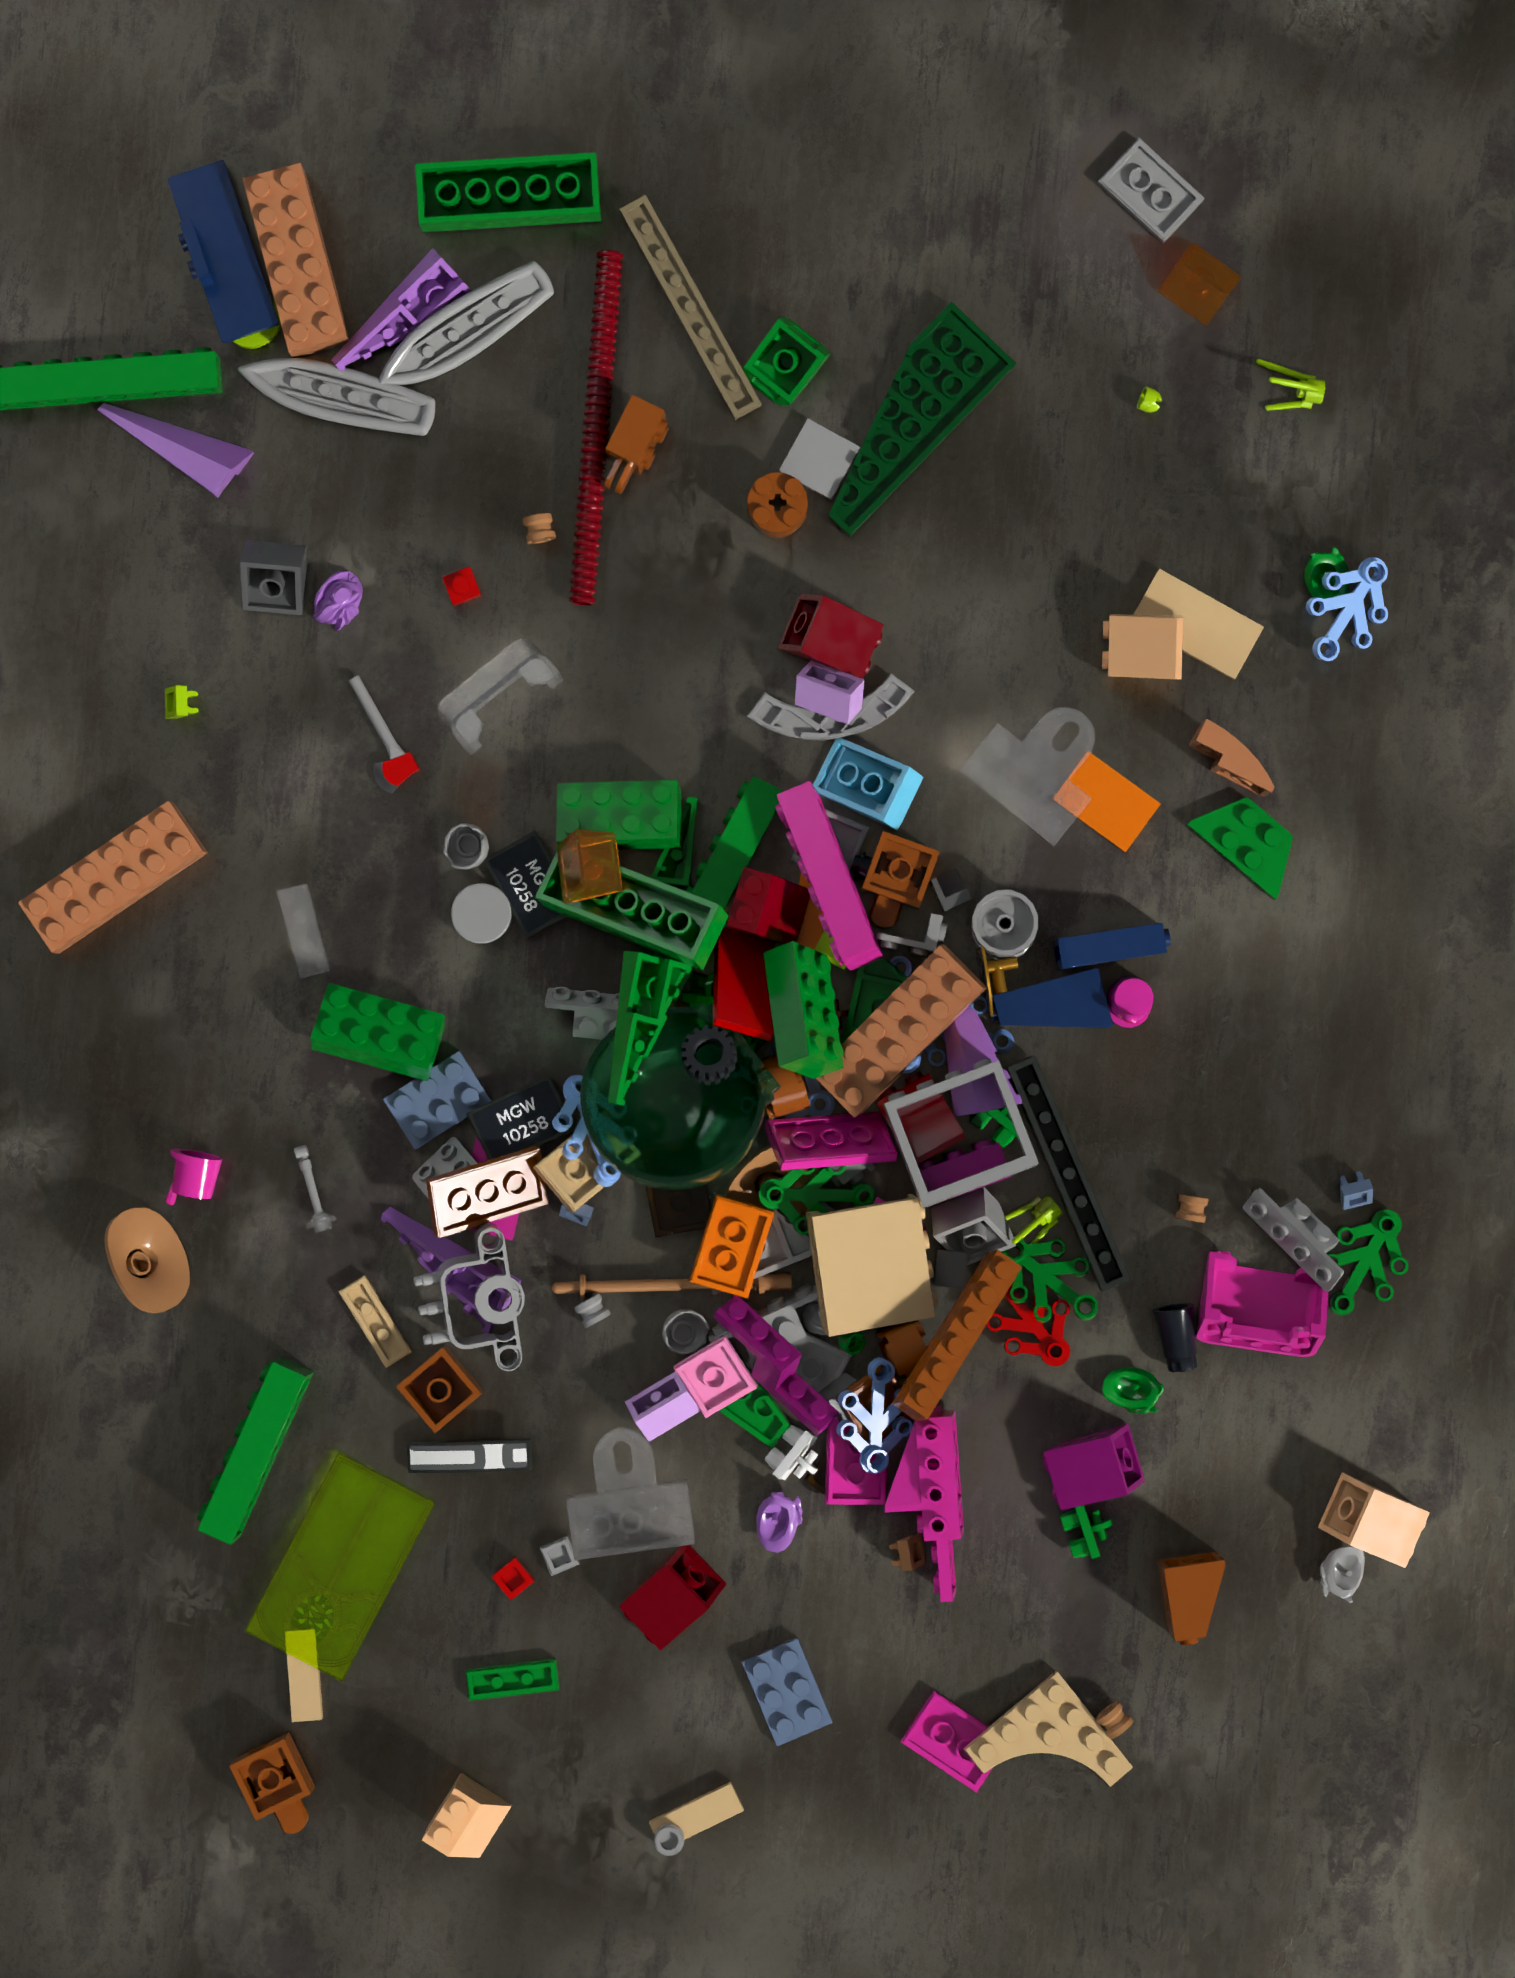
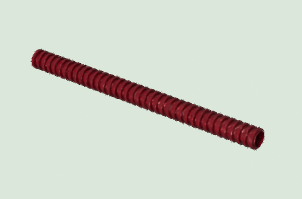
M601 250L597 252L596 256L599 259L596 262L598 270L595 271V276L598 279L594 281V285L597 288L594 289L596 298L593 299V304L596 306L592 308V313L595 316L591 319L594 326H591L593 335L590 336V341L593 343L589 345V350L592 351V354L588 356L591 363L588 364L590 372L587 373V378L590 380L586 383L589 391L585 393V397L588 400L585 401L587 410H584V415L587 418L583 420V425L586 428L582 430L585 438H582L584 447L581 448V453L584 455L580 457V462L583 465L579 468L582 475H579L581 484L578 485V490L581 492L577 494V499L580 500V503L576 505L579 512L576 513L578 522H575V527L578 529L574 532L577 540L573 542L576 550H573L575 559H572V564L575 567L571 569V574H574V578L570 579L573 587H570L572 596L569 597V602H572V604L591 606L596 601L593 598V595L596 594L594 586L597 585V580L594 577L598 575L595 567H598L599 564L596 558L599 557L597 548H600V543L597 542V539L601 538L598 530L602 526L599 524V520H602L600 511L603 510V506L600 505V502L604 501L601 493L605 489L602 483H605L603 474L606 473V468L603 465L607 463L604 455H607L605 446L608 444L606 437L609 436V431L606 428L610 426L607 418H610L611 414L608 412V409L611 408L609 400L612 399V394L609 391L613 389L610 381H613L614 376L611 372L614 371L612 363L615 362V357L612 356V353L616 352L613 344L617 340L614 335L617 334L615 325H618V320L615 316L619 314V310L616 307L619 306L620 302L617 298L620 297L618 288L621 287V282L618 279L622 277V273L619 270L622 269L623 265L620 263L623 260V254L615 250Z

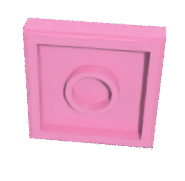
M726 1335L674 1365V1370L679 1378L682 1379L705 1418L757 1388L755 1380Z

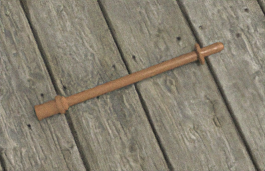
M792 1273L765 1274L753 1280L751 1289H754L756 1292L759 1291V1294H765V1291H792ZM580 1274V1281L554 1282L551 1286V1290L555 1294L580 1293L581 1301H585L586 1293L711 1290V1288L689 1281L690 1278L586 1281L585 1274Z

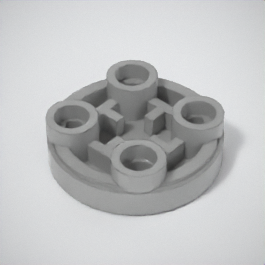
M477 883L467 886L455 897L451 908V919L454 928L463 938L473 943L486 944L499 939L508 930L512 919V911L508 898L500 889L490 884Z

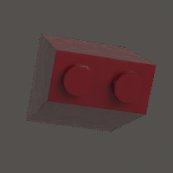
M800 594L777 649L807 662L812 660L862 679L870 669V658L874 649L881 642V631L884 624L824 595Z
M744 867L727 926L738 932L783 945L792 941L797 942L810 900L808 888L768 873Z
M921 1071L911 1075L905 1079L906 1086L898 1090L894 1086L886 1089L879 1096L880 1100L875 1102L892 1133V1128L883 1108L884 1103L889 1102L887 1097L903 1090L906 1095L916 1092L917 1085L933 1080L929 1073L922 1075ZM941 1093L897 1109L917 1165L966 1138Z
M685 1540L627 1595L619 1608L623 1611L625 1617L644 1633L646 1639L661 1651L710 1608L727 1583Z

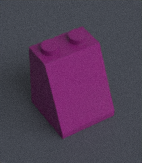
M1128 1423L1053 1445L1043 1452L1044 1468L1047 1473H1050L1053 1483V1498L1059 1503L1060 1510L1126 1496L1145 1482Z

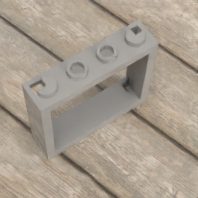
M990 1058L973 1064L974 1070L963 1074L962 1069H958L944 1075L946 1080L934 1084L933 1080H929L917 1085L916 1092L906 1095L903 1090L887 1097L889 1102L884 1103L883 1108L922 1209L1039 1164L999 1060L992 1063ZM993 1074L1024 1156L928 1192L897 1109Z

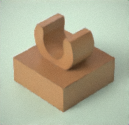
M921 1534L910 1535L889 1545V1549H897L899 1552V1559L891 1561L892 1565L901 1566L902 1571H911L926 1564Z

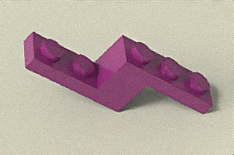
M733 1296L715 1312L714 1318L757 1357L751 1376L816 1436L838 1418L840 1412L796 1373L802 1354L739 1296Z

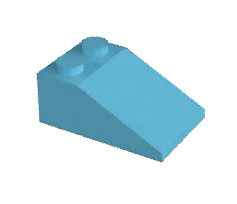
M837 738L813 786L819 795L898 831L924 777L907 765L845 739Z

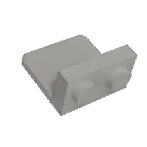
M931 913L924 943L883 933H877L876 939L878 942H881L880 948L897 951L900 946L909 948L910 955L927 958L928 953L932 954L936 950L937 942H944L947 924L942 923V915Z
M452 1137L413 1174L412 1179L429 1199L426 1179L477 1164V1161L456 1137Z

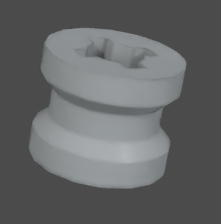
M600 1293L573 1307L576 1313L581 1314L583 1318L582 1324L585 1329L611 1315L609 1309L605 1308L601 1303L602 1297Z

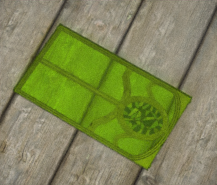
M338 1453L245 1632L342 1682L435 1502L346 1457L345 1454Z

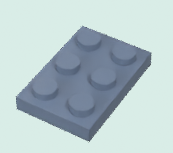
M461 1051L456 1052L434 1066L428 1081L416 1078L383 1099L415 1150L466 1119L468 1112L492 1102Z
M798 1637L742 1660L743 1667L776 1746L833 1723Z

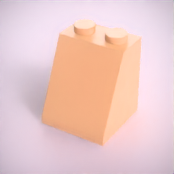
M1109 614V621H1103V639H1109V651H1102V669H1108V676L1182 679V615Z
M1342 1472L1318 1528L1355 1548L1406 1568L1409 1559L1413 1555L1419 1536L1425 1528L1430 1512Z
M460 1773L430 1821L422 1841L447 1857L480 1858L512 1804L463 1773Z

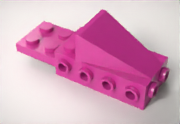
M936 1405L927 1420L915 1421L885 1504V1513L919 1511V1515H917L918 1533H923L924 1541H933V1545H931L932 1563H938V1571L935 1572L933 1577L934 1593L940 1594L941 1602H952L956 1594L953 1540L961 1539L964 1532L956 1411H942V1406Z

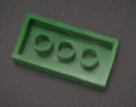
M678 780L557 783L556 842L558 846L562 843L580 851L681 848V788Z
M794 941L763 952L779 1067L813 1079L843 1069V1048L839 1039V1020L835 1011V992L831 984V964L828 956Z
M328 983L310 1037L311 1048L315 1051L428 1081L445 1029V1015Z

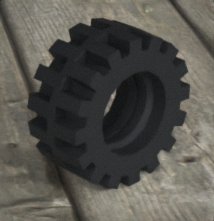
M705 1025L702 1030H699L697 1027L693 1030L692 1035L688 1034L685 1037L686 1041L682 1043L681 1057L684 1069L690 1078L694 1077L696 1082L704 1081L705 1085H710L712 1081H715V1084L721 1083L720 1079L724 1078L726 1080L729 1077V1073H733L735 1063H737V1052L734 1040L731 1036H728L727 1031L724 1029L720 1031L718 1026L713 1025L711 1029L708 1028V1025ZM715 1045L721 1049L722 1057L716 1064L703 1065L698 1062L696 1053L702 1046Z

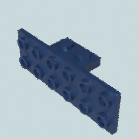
M224 160L169 177L168 183L181 219L179 223L183 232L178 234L183 251H189L192 260L187 262L191 276L193 280L198 278L204 288L222 343L225 344L278 326L279 321Z

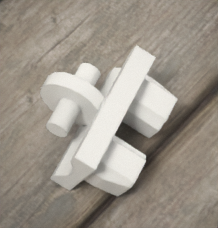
M790 1425L782 1438L791 1444L793 1448L785 1455L778 1448L774 1447L764 1459L775 1470L773 1475L780 1480H786L798 1463L800 1465L793 1473L798 1478H801L807 1470L812 1474H815L818 1470L812 1464L818 1456L814 1450L811 1449L804 1458V1455L818 1437L810 1431H804L794 1425Z

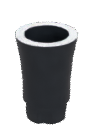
M1176 1303L1153 1309L1152 1312L1158 1326L1164 1358L1167 1359L1168 1371L1185 1372L1196 1368L1197 1359L1195 1354H1197L1194 1330V1304Z

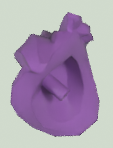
M338 571L330 576L316 594L314 600L315 614L312 617L319 623L335 624V631L341 630L344 625L349 624L359 613L358 606L363 594L362 583L359 578L349 571Z
M772 1492L771 1496L762 1501L759 1506L756 1518L757 1534L760 1543L767 1551L779 1553L791 1544L797 1526L802 1524L803 1511L798 1496L792 1501L789 1497H785L783 1492Z

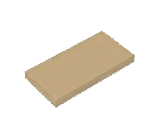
M1160 568L1133 614L1182 615V652L1232 680L1236 679L1264 629L1262 625Z

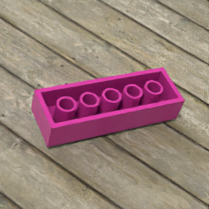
M808 781L777 794L780 804L775 805L781 822H784L786 829L790 828L791 830L786 833L792 849L795 850L796 855L801 856L797 863L803 877L806 878L808 883H812V886L808 887V891L814 905L816 904L819 911H823V914L819 915V919L829 938L833 937L834 942L829 944L835 959L839 961L840 965L845 964L850 971H853L884 958L817 790L811 781Z

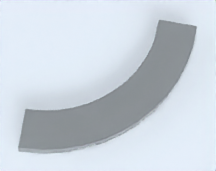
M890 673L882 684L863 697L862 709L849 724L838 722L830 717L811 712L807 709L786 704L773 698L766 692H764L747 717L758 725L784 736L803 740H833L864 732L880 724L901 708L915 691Z

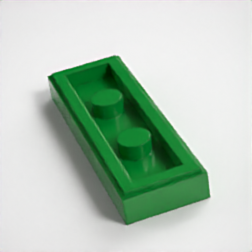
M556 1658L465 1670L469 1701L557 1691L560 1689Z

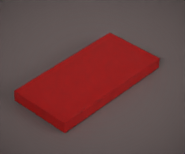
M723 927L714 948L713 1025L770 1041L774 1035L763 952L773 949L774 942Z

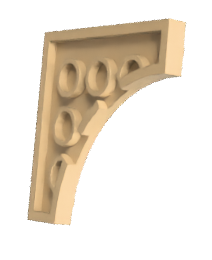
M1057 1671L1052 1673L963 1748L983 1774L1003 1761L1033 1753H1050L1074 1759L1090 1768L1109 1787L1133 1768Z

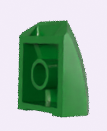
M784 316L776 321L744 365L743 370L749 382L774 403L790 406L831 353L825 345L821 344L796 322Z

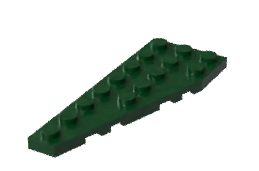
M952 301L909 345L850 472L831 508L828 517L848 537H851L1017 364Z

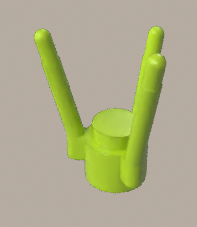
M1262 359L1256 360L1258 365L1299 379L1298 382L1270 377L1269 382L1297 388V398H1302V400L1266 405L1265 410L1311 409L1313 403H1322L1325 394V380L1316 379V376L1306 375Z
M1049 1195L1042 1200L1037 1196L1031 1202L1004 1214L1006 1220H1010L1028 1210L1035 1209L1031 1212L1035 1219L1012 1239L1013 1244L1018 1243L1039 1224L1044 1227L1031 1244L1040 1243L1048 1231L1059 1222L1057 1218L1063 1212Z

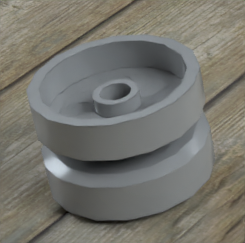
M997 890L986 895L977 904L971 922L972 937L977 947L984 946L986 956L996 960L1022 956L1032 946L1036 937L1038 914L1033 903L1023 894L1013 890ZM1000 920H1003L1004 923L1009 921L1011 923L1010 927L1002 929L999 925Z

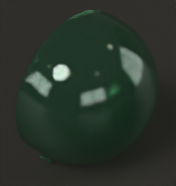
M702 1002L694 1009L688 1007L668 1008L665 1014L668 1018L648 1058H643L636 1072L639 1074L636 1082L630 1084L623 1098L626 1101L624 1106L608 1103L616 1027L600 1041L588 1060L580 1091L582 1116L587 1132L594 1146L606 1162L616 1171L634 1182L661 1190H685L706 1185L724 1176L738 1165L753 1146L763 1123L765 1106L775 1100L773 1093L781 1087L768 1069L762 1072L761 1069L765 1066L751 1046H748L741 1033L719 1027V1030L722 1031L724 1029L727 1031L728 1036L733 1038L736 1046L737 1063H735L733 1073L730 1072L726 1080L724 1078L720 1079L721 1083L715 1084V1081H712L710 1085H705L704 1081L698 1083L694 1077H689L682 1063V1043L686 1041L685 1037L688 1034L692 1035L693 1030L697 1027L699 1030H702L705 1025H708V1028H713V1003L706 1007ZM715 1045L702 1046L696 1053L698 1062L703 1065L716 1064L722 1057L721 1049Z

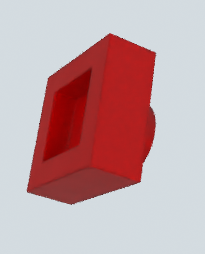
M470 566L442 577L453 606L482 596Z
M514 1557L492 1575L494 1581L510 1601L535 1581L517 1557Z

